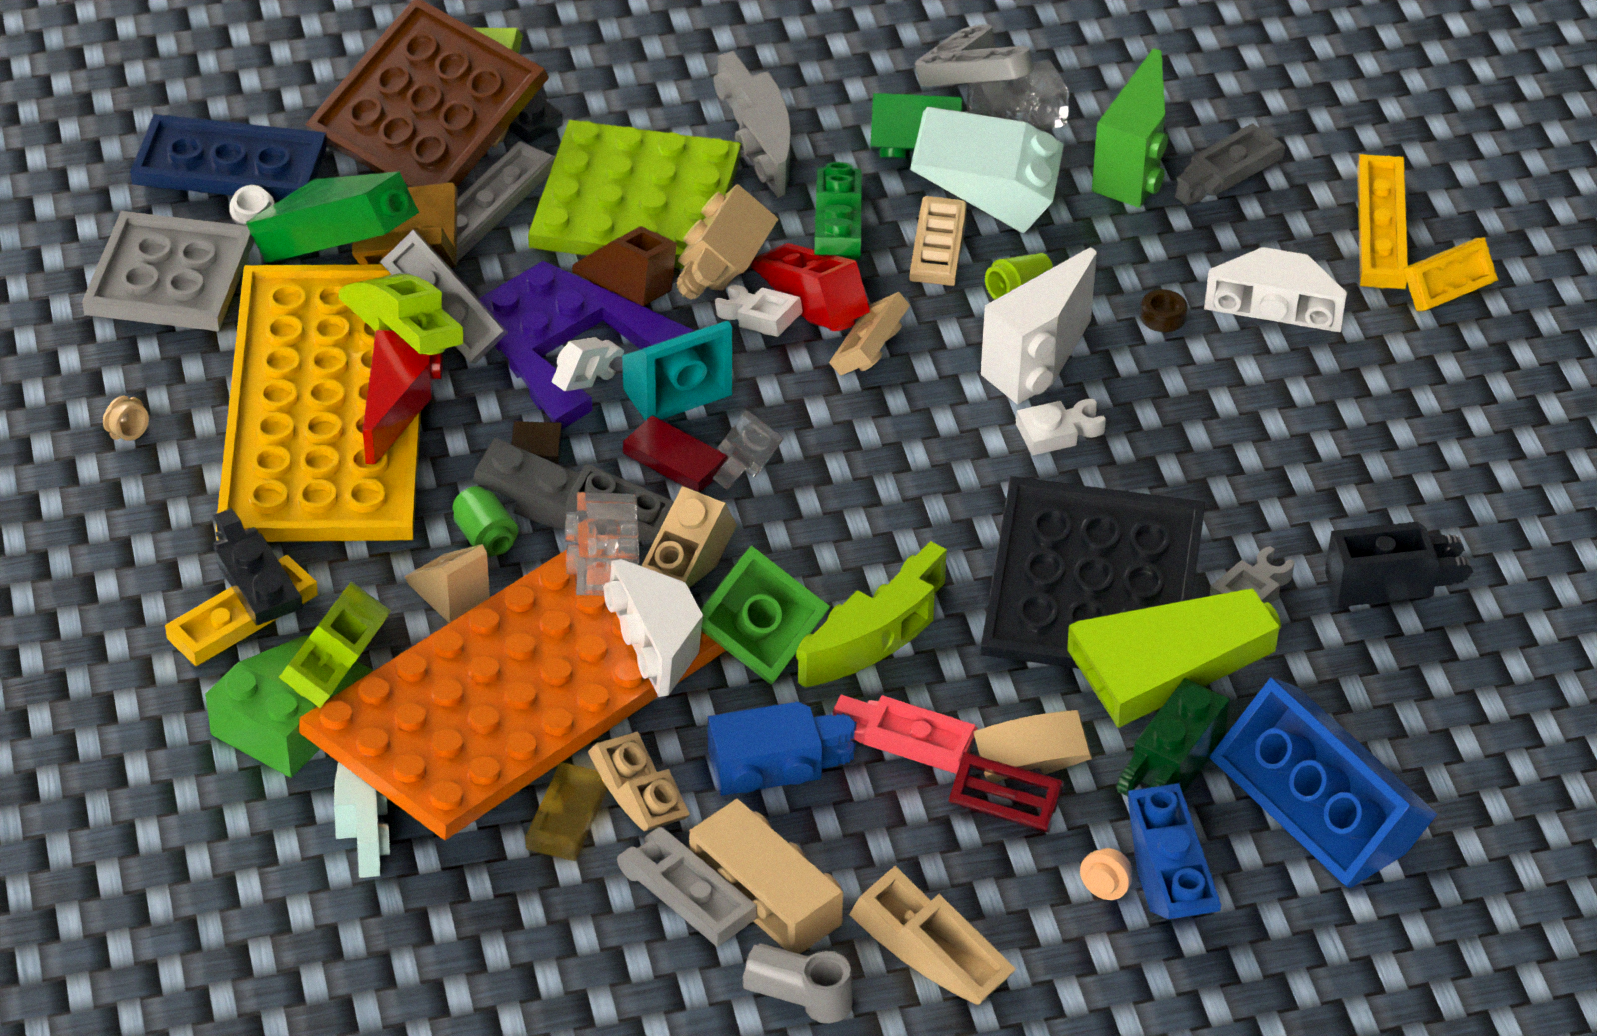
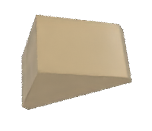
M483 544L445 553L404 576L409 586L448 623L490 598L488 559Z

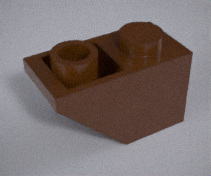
M640 226L574 263L572 273L589 280L599 287L619 294L636 304L645 306L672 291L677 243Z

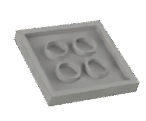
M121 211L82 300L84 315L219 331L254 244V239L248 227L244 225Z

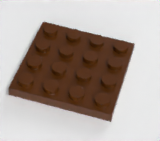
M412 0L305 125L309 131L326 132L327 144L376 173L400 171L407 188L442 183H454L457 188L545 84L549 76L545 68L427 2Z

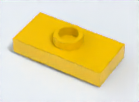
M1485 237L1475 238L1403 268L1416 311H1426L1498 281Z

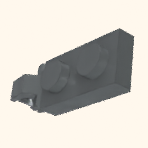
M1251 123L1192 156L1191 164L1184 169L1185 172L1177 176L1178 184L1175 198L1188 206L1201 201L1207 192L1212 196L1217 195L1219 192L1222 193L1282 159L1285 145Z

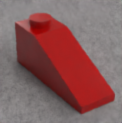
M785 243L754 257L751 262L752 268L776 291L801 298L803 311L801 315L809 323L826 327L830 331H841L852 327L855 324L856 318L870 313L859 268L855 260L836 255H814L813 249Z
M376 330L363 422L365 464H376L431 400L433 380L442 379L443 353L436 355L419 354L393 330Z

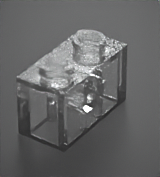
M1040 61L1033 63V72L1023 77L1010 80L968 83L966 111L971 114L1027 122L1042 131L1067 125L1069 90L1051 61Z
M577 492L575 512H566L565 542H574V545L567 544L566 574L575 575L576 595L604 596V584L610 582L612 560L623 559L639 565L636 494Z

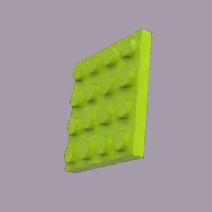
M569 120L528 233L529 248L588 256L613 240L642 226L677 243L674 268L684 269L685 266L678 261L688 245L683 241V238L698 220L704 221L706 216L701 213V210L712 196L717 192L724 196L731 190L741 159V142L643 130L634 127L605 125L589 121Z

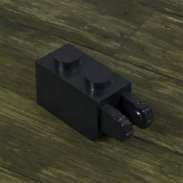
M1418 521L1331 531L1325 574L1337 607L1433 597L1435 587L1463 583L1474 572L1468 558L1460 557L1465 549L1459 536L1455 534L1429 536L1426 527Z

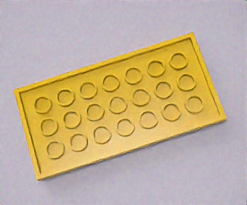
M382 264L244 265L217 513L232 508L241 520L244 530L255 527L258 533L263 535L266 542L398 541L414 539L421 411L376 464H365L363 422L376 331L339 299V290L348 284L391 275Z

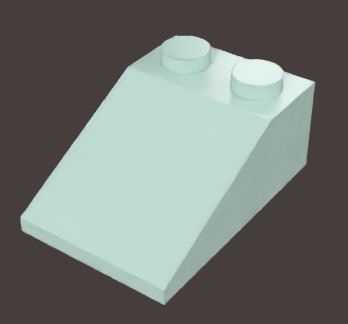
M927 107L922 115L910 170L1024 234L1053 202L1064 144L1056 140L1051 134L1041 131L1027 122Z

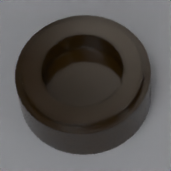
M1167 289L1151 291L1143 297L1140 318L1142 323L1149 329L1157 332H1172L1180 329L1185 324L1187 302L1179 293Z

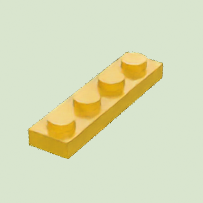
M1359 154L1357 173L1360 286L1406 289L1407 280L1403 270L1404 267L1408 266L1404 157Z

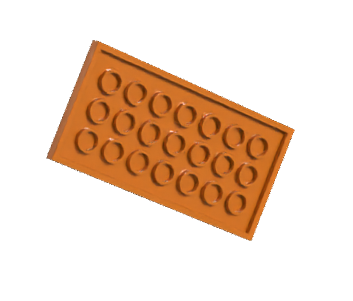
M585 537L334 695L321 708L317 706L299 718V733L446 841L658 697L650 679H644L640 673L637 653L633 645H627L623 639L620 620L616 612H610L605 602L604 584L610 582L612 560L622 558L591 537ZM701 631L699 653L678 683L726 650Z

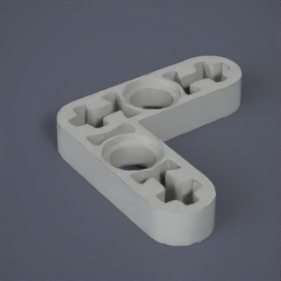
M988 24L975 25L959 30L915 62L921 86L1010 80L1028 75L1034 70L1029 47L996 48L992 26Z

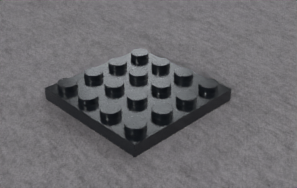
M1010 476L981 642V655L1079 669L1068 652L1069 625L1081 620L1192 600L1206 502Z

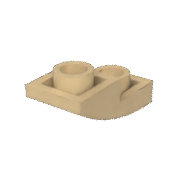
M1078 710L1028 716L973 731L980 757L1028 771L1040 768L1044 775L1093 759ZM984 771L985 777L989 782L995 783L1007 779L1006 777Z
M639 732L596 743L588 751L599 775L614 799L643 831L686 819L690 815L670 770L656 771Z

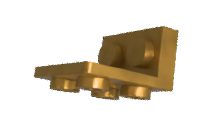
M442 183L409 187L408 190L419 210L418 214L385 235L352 242V254L360 265L382 264L380 261L412 230L419 232L450 268H456L457 188L455 184Z

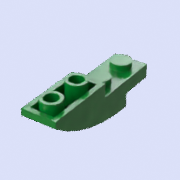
M832 162L828 163L826 168H817L814 255H836L860 260L862 169H854L852 164Z

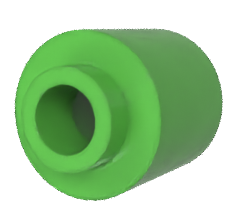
M473 486L465 489L455 498L452 507L454 521L472 547L483 544L487 557L501 555L511 548L518 535V526L493 492L485 490L480 486Z

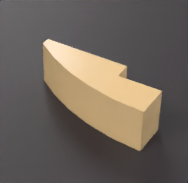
M896 866L890 869L859 897L849 914L872 937L899 959L931 981L976 1005H980L1016 970L940 894L930 900Z

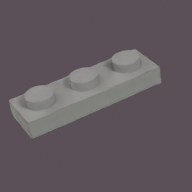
M412 230L380 261L391 275L400 273L418 276L441 291L442 309L463 326V345H458L456 348L470 363L476 364L508 333L419 232Z

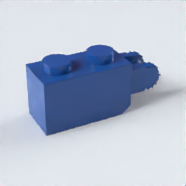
M800 702L708 716V753L720 796L749 793L759 789L789 784L797 785L807 781L820 780L822 768L839 766V764L844 765L845 763H850V760H854L856 743H853L851 739H854L856 722L853 721L850 715L847 716L844 713L842 715L837 713L836 716L831 714L813 717L811 708Z

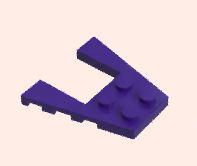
M545 261L538 263L478 298L508 332L495 345L496 349L503 351L509 360L510 369L516 378L521 377L529 388L530 398L537 408L545 411L550 422L561 423L562 429L592 411V397L582 389L564 391L551 381L557 369L543 359L542 356L601 321L606 322L639 349L695 331Z

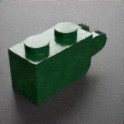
M1184 678L1135 741L1133 757L1123 772H1121L1116 786L1117 792L1128 797V791L1135 790L1142 781L1150 785L1149 788L1180 784L1184 794L1210 759L1209 756L1225 737L1230 699Z

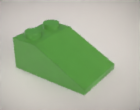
M1155 48L1151 50L1097 123L1092 192L1141 208L1151 193L1156 194L1159 191L1165 174V170L1160 168L1161 157L1168 143V135L1164 133L1165 100L1161 50Z
M307 635L238 662L205 694L212 736L290 778L320 750L318 746L299 733V718L317 706L306 697L299 695L291 686L279 678L309 638ZM355 661L328 699L374 670Z

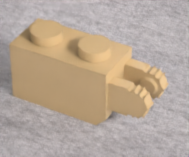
M739 184L735 185L724 196L720 192L714 194L701 210V213L706 216L704 221L698 220L684 236L683 241L688 245L678 261L685 268L676 282V288H678L682 297L684 296L690 300L696 299L707 286L712 290L725 289L732 279L739 273L747 270L778 221V218Z

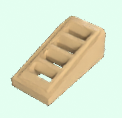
M931 196L923 197L909 281L955 286L966 227L967 203L964 200ZM923 260L945 262L948 265L924 263Z

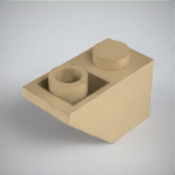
M682 486L642 567L686 582L688 588L693 586L717 566L737 526L726 503Z

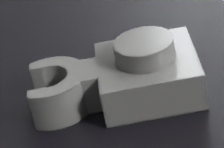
M1270 546L1266 547L1258 553L1255 566L1252 567L1241 560L1214 582L1210 587L1209 596L1253 588L1263 603L1269 602L1272 604L1279 598L1280 586L1287 584L1292 579L1295 562L1289 559L1282 566L1271 565L1275 549Z

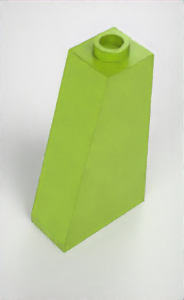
M1250 588L1077 621L1069 625L1068 652L1117 728H1120L1161 708L1184 678L1204 687L1276 652L1281 622L1274 607L1269 602L1263 603L1255 590Z

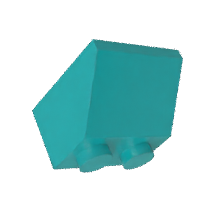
M729 321L710 325L622 355L623 390L645 421L652 415L662 420L732 395V325Z

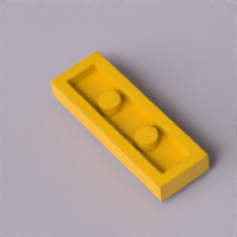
M285 555L278 559L300 593L302 604L318 595L317 581L290 556ZM230 587L165 625L167 639L197 667L278 618L256 626L233 588Z

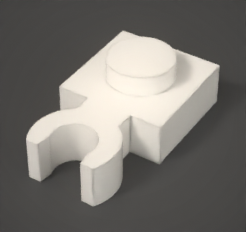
M730 285L728 287L730 300L723 298L715 300L717 316L725 320L738 319L739 327L777 337L803 312L800 297L766 288H761L756 294H751L743 286Z
M596 337L569 341L558 356V367L551 382L564 391L592 387L597 375L604 380L611 379L615 371L608 366L615 357L622 356L624 350L610 340L601 341Z
M1095 399L1081 400L1071 409H1065L1062 402L1057 401L1016 411V426L1032 456L1077 446L1078 435L1084 437L1100 436L1105 432L1106 419L1104 416L1096 417L1097 403Z

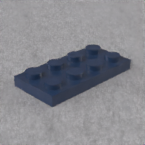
M153 114L130 170L132 185L232 196L244 186L256 185L268 192L273 200L280 201L316 179L327 148L326 132Z

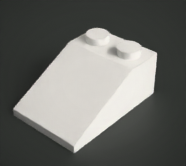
M1091 247L985 305L981 375L1017 405L1034 395L1043 393L1048 387L1053 385L1091 321L1097 252Z

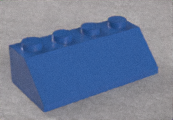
M1272 677L1269 678L1209 756L1213 762L1339 881L1349 888H1352L1406 855L1437 816V813L1304 691L1297 686Z

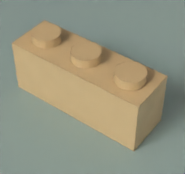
M738 798L689 830L690 850L757 905V919L754 922L785 950L801 954L842 925L843 891L836 879L830 874H823L806 859L803 851L796 844L785 841L771 828L769 822L761 813L752 812Z

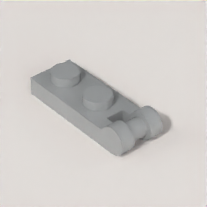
M658 827L646 835L644 838L645 843L640 847L631 846L617 856L619 868L628 879L634 882L637 880L641 882L716 947L722 945L757 919V905L662 827Z

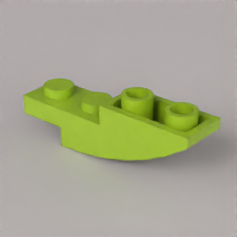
M398 273L348 284L339 290V299L374 331L393 330L419 354L436 355L444 352L446 348L463 345V326L442 309L441 291L418 276Z
M930 541L917 555L909 556L900 572L889 584H882L876 590L873 598L857 590L843 605H836L830 612L827 621L814 634L806 635L797 649L798 684L807 688L854 674L881 661L919 635L933 622L935 593L945 584L947 549Z
M351 581L279 678L291 686L299 695L306 697L321 708L377 633L391 610Z

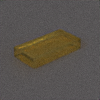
M564 762L559 764L526 834L525 844L527 850L576 861L608 790L598 771Z

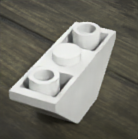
M1261 247L1209 269L1204 309L1341 332L1347 292L1309 255Z
M623 559L612 560L610 582L604 584V598L607 608L610 612H616L620 620L621 633L625 643L633 645L637 653L638 667L642 677L650 679L658 697L668 696L699 653L703 614L686 582Z

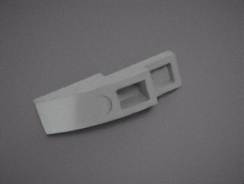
M734 51L718 55V74L714 76V87L718 97L721 100H726L730 105L734 117L739 124V130L735 132L736 142H741L740 153L742 156H748L755 166V171L760 181L763 183L767 182L777 197L786 194L789 183L791 131L788 111L781 92L768 71L752 76Z

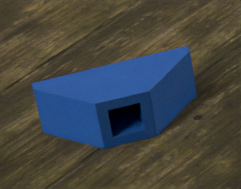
M1180 784L1128 791V805L1137 873L1150 912L1167 919L1219 912L1221 903Z

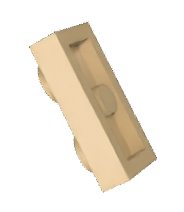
M900 292L870 304V313L858 319L829 361L840 376L858 368L861 371H865L881 358L882 352L880 349L887 340L900 330L902 324L899 321L910 306Z

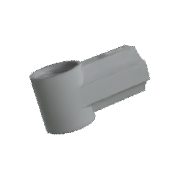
M762 943L753 946L747 958L743 975L744 989L805 1006L806 1013L820 1023L839 1022L851 1012L853 1005L851 967L849 961L843 955L836 952L823 951L808 957Z

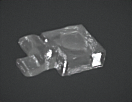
M746 409L717 447L719 451L728 455V458L715 474L713 480L726 490H729L744 470L753 477H756L784 438Z

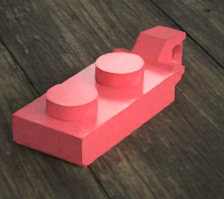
M840 695L833 709V716H836L837 713L839 715L844 713V715H850L853 721L856 722L854 740L859 743L957 774L963 753H970L976 741L973 731H976L978 727H975L974 724L883 695L879 701L869 700L868 703Z

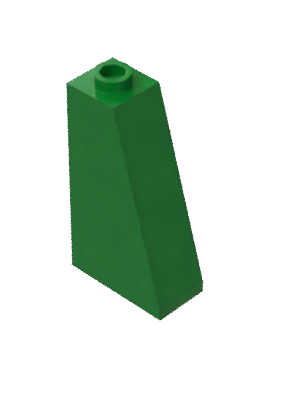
M400 171L314 179L245 223L266 263L385 235L418 214L419 210Z

